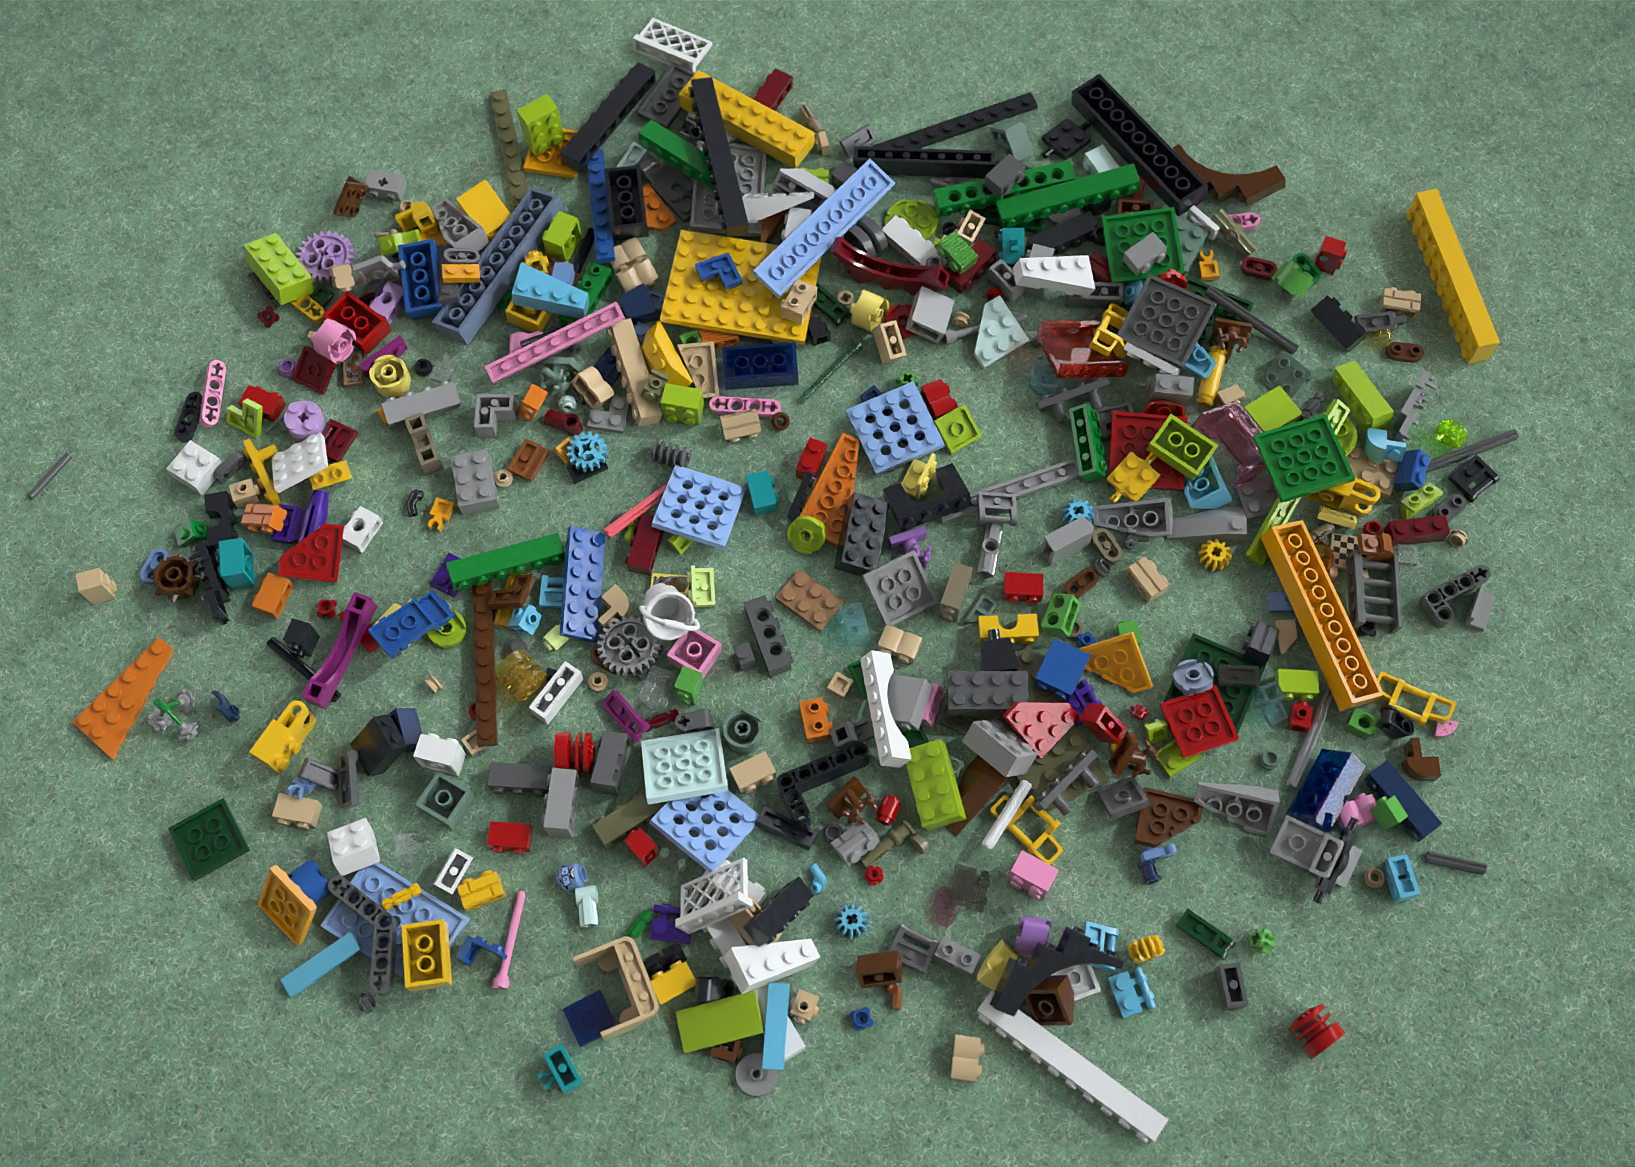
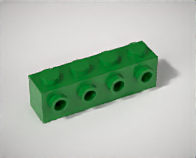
M593 261L585 269L582 280L578 281L576 288L588 293L589 306L586 316L595 311L614 278L611 268ZM559 314L561 327L580 320L579 318Z
M1086 403L1070 408L1069 413L1079 476L1088 483L1106 478L1105 471L1107 466L1102 456L1104 448L1100 443L1101 431L1097 425V411Z

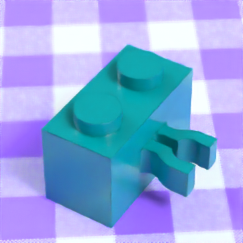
M1002 228L1001 233H998V244H1001V251H998V261L1002 259L1009 267H1014L1020 258H1025L1024 228Z
M563 1044L543 1054L551 1070L538 1074L539 1080L554 1075L543 1086L545 1091L551 1088L556 1081L566 1095L585 1084Z

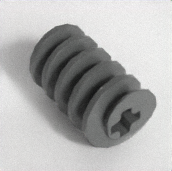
M658 438L655 439L652 445L651 457L653 462L659 460L660 464L666 462V466L673 464V468L675 465L687 468L691 460L692 449L689 453H686V447L679 451V445L672 449V443L670 442L666 447L664 440L659 445Z

